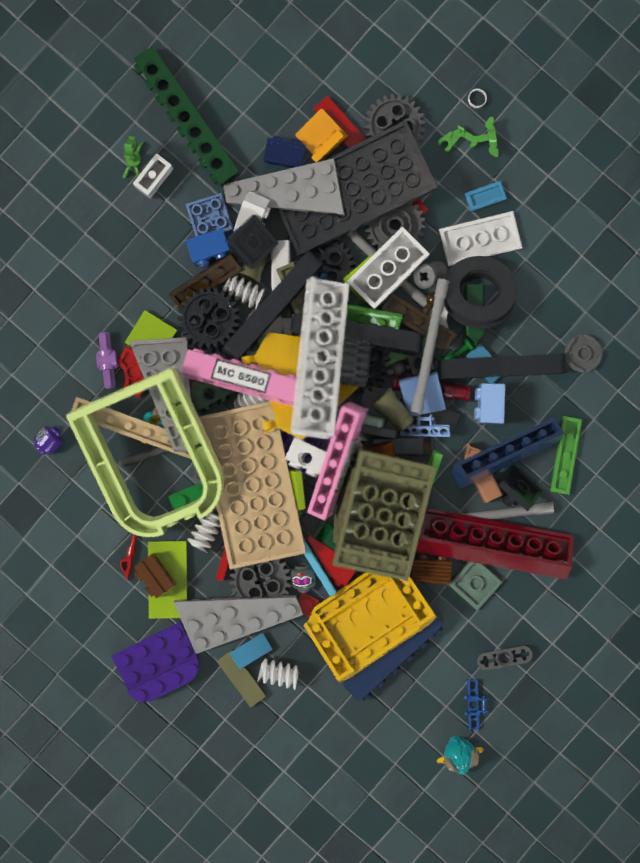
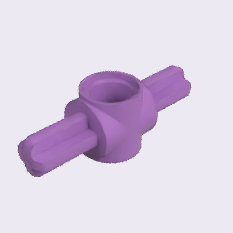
M101 332L99 333L100 351L96 353L98 370L103 371L104 387L111 389L116 386L114 370L118 368L117 353L111 348L110 333Z

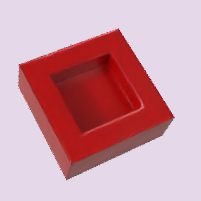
M301 593L298 598L303 614L310 617L312 610L317 606L319 600L307 593Z

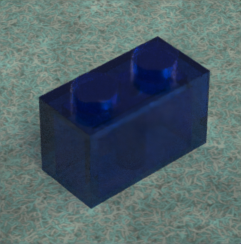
M280 136L268 137L263 161L267 164L286 168L302 166L306 145L302 144L303 142L300 140L292 139L290 142L285 141Z

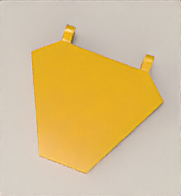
M267 332L256 354L242 357V363L246 366L258 364L261 370H275L280 373L279 375L286 377L287 375L296 376L300 337ZM339 381L337 408L359 387L341 385ZM270 401L275 420L263 422L264 432L268 433L279 428L290 434L293 407ZM291 434L301 439L302 441L307 437L304 435Z

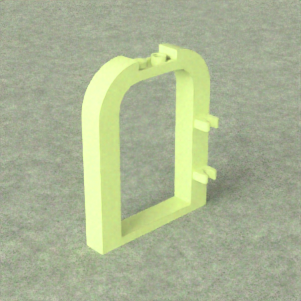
M175 366L72 410L66 415L115 519L129 532L143 537L163 535L167 531V527L177 524L181 518L187 520L196 514L199 519L205 517L214 509L221 498L224 489L223 469ZM157 384L199 473L204 489L202 497L196 501L163 515L153 517L145 515L135 505L92 412Z

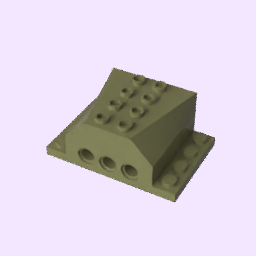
M360 450L356 467L351 466L344 479L334 517L333 542L336 544L332 564L334 566L408 581L436 467Z

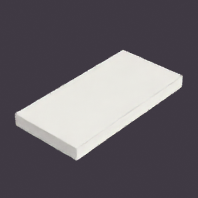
M513 211L439 229L448 267L453 266L464 258L472 256L490 257L522 249Z

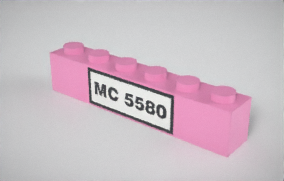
M198 349L187 351L181 370L183 377L293 407L296 376H282L275 370L264 371L259 366L252 364L249 366L242 365V362L231 359V361L224 360L222 356L216 354L209 356Z
M352 402L342 406L334 429V436L331 438L307 513L323 520L333 515L368 409Z

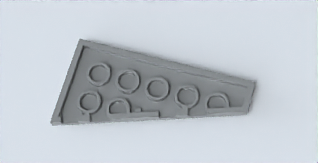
M334 158L223 184L226 203L230 205L242 206L244 198L250 191L269 199V208L345 215Z
M186 337L129 341L144 379L175 366L190 396V379L183 377L181 373L188 351ZM157 384L149 387V392L173 451H188Z
M296 595L267 598L239 597L174 601L196 654L303 615Z

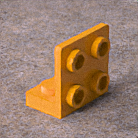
M320 109L296 133V137L313 154L311 158L315 162L323 161L348 137L324 109Z

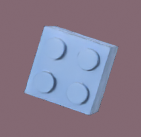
M480 384L475 389V400H478V407L474 408V419L477 420V424H503L505 384Z

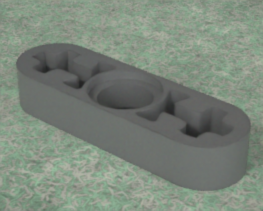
M525 645L480 653L476 662L482 670L524 664L532 659V651ZM521 649L528 652V655L525 656L526 659H522L519 656L515 657L517 661L513 662L512 650H515L514 654L521 653ZM503 652H507L510 656L507 663L499 661V655ZM492 654H496L497 665H494V661L488 662V666L480 663L483 660V656L492 659Z

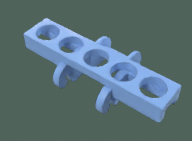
M430 414V417L418 415L416 417L417 423L406 427L409 431L400 432L401 436L450 437L451 435L450 425H436L432 414ZM421 421H429L430 426H421ZM425 428L428 430V433L424 434L421 430ZM446 429L447 432H441L440 430Z

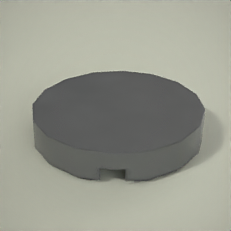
M589 335L573 337L564 349L567 365L579 373L594 370L602 359L600 343Z

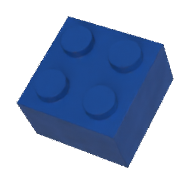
M222 228L185 240L195 267H207L210 265V262L218 261L230 253Z

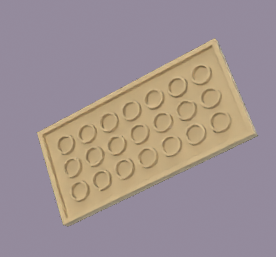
M270 401L199 417L224 473V489L216 506L230 569L306 553L287 459H285L286 455L281 431L277 428L265 433L263 428V422L275 420Z

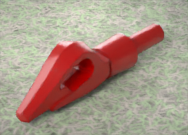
M132 535L131 544L127 550V557L120 561V567L127 581H129L133 557L136 552L137 535ZM124 562H127V567H128V568H127L126 570L124 569V566H123V563H124Z

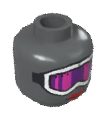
M296 564L295 568L291 570V585L293 588L298 589V592H309L310 588L316 585L315 571L310 567V564Z

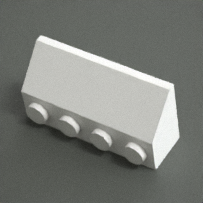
M401 227L347 282L373 309H377L430 254Z

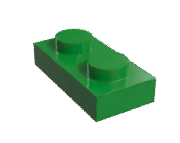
M198 483L168 496L173 509L175 510L202 497L203 484Z

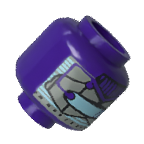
M44 426L34 438L35 448L44 455L53 454L63 442L60 436L62 434L61 431L55 426L52 428Z

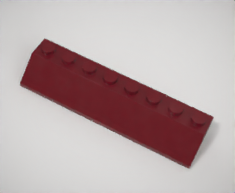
M426 508L415 552L567 579L572 568L574 535Z

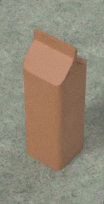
M469 443L465 444L466 451L463 460L481 452V450L471 447ZM493 474L474 482L484 503L503 495Z

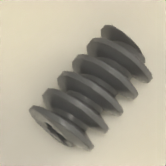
M441 261L422 264L414 271V282L423 289L436 286L438 279H445L449 271L448 267Z

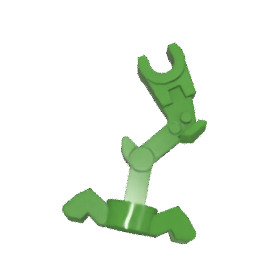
M491 116L485 123L488 134L473 136L464 127L458 125L457 130L450 131L438 141V144L441 145L443 142H447L449 145L445 152H449L460 137L472 142L470 148L475 147L477 143L489 141V153L498 157L496 132L493 126L494 118Z
M129 136L124 144V158H126L128 167L123 174V178L127 177L131 167L135 168L137 178L139 176L137 168L141 164L139 152L145 142H141L135 152V137Z

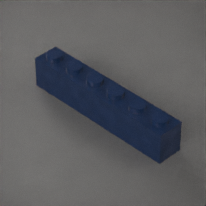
M555 418L549 419L457 462L451 473L460 488H463L559 443L564 432Z
M436 615V619L430 625L350 679L345 680L343 686L358 702L360 700H367L372 695L370 691L375 687L380 688L386 682L385 678L389 674L394 675L401 668L399 665L404 660L406 662L411 660L415 656L413 652L417 648H424L429 643L428 638L432 635L437 636L443 630L442 626L444 623Z

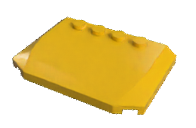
M365 572L337 591L336 594L315 606L311 612L312 615L308 622H305L304 627L337 680L343 682L430 625L436 619V615L410 576L409 580L405 581Z

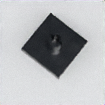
M254 214L225 240L250 270L254 269L279 244Z
M515 465L499 484L507 493L502 502L507 507H511L517 502L527 512L532 508L543 491Z

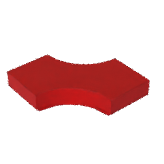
M127 345L117 361L123 368L126 376L123 388L144 380L134 352ZM145 390L133 395H135L138 398H141Z

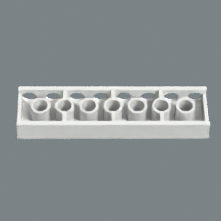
M315 277L306 280L290 434L325 439L334 436L349 283L320 280Z

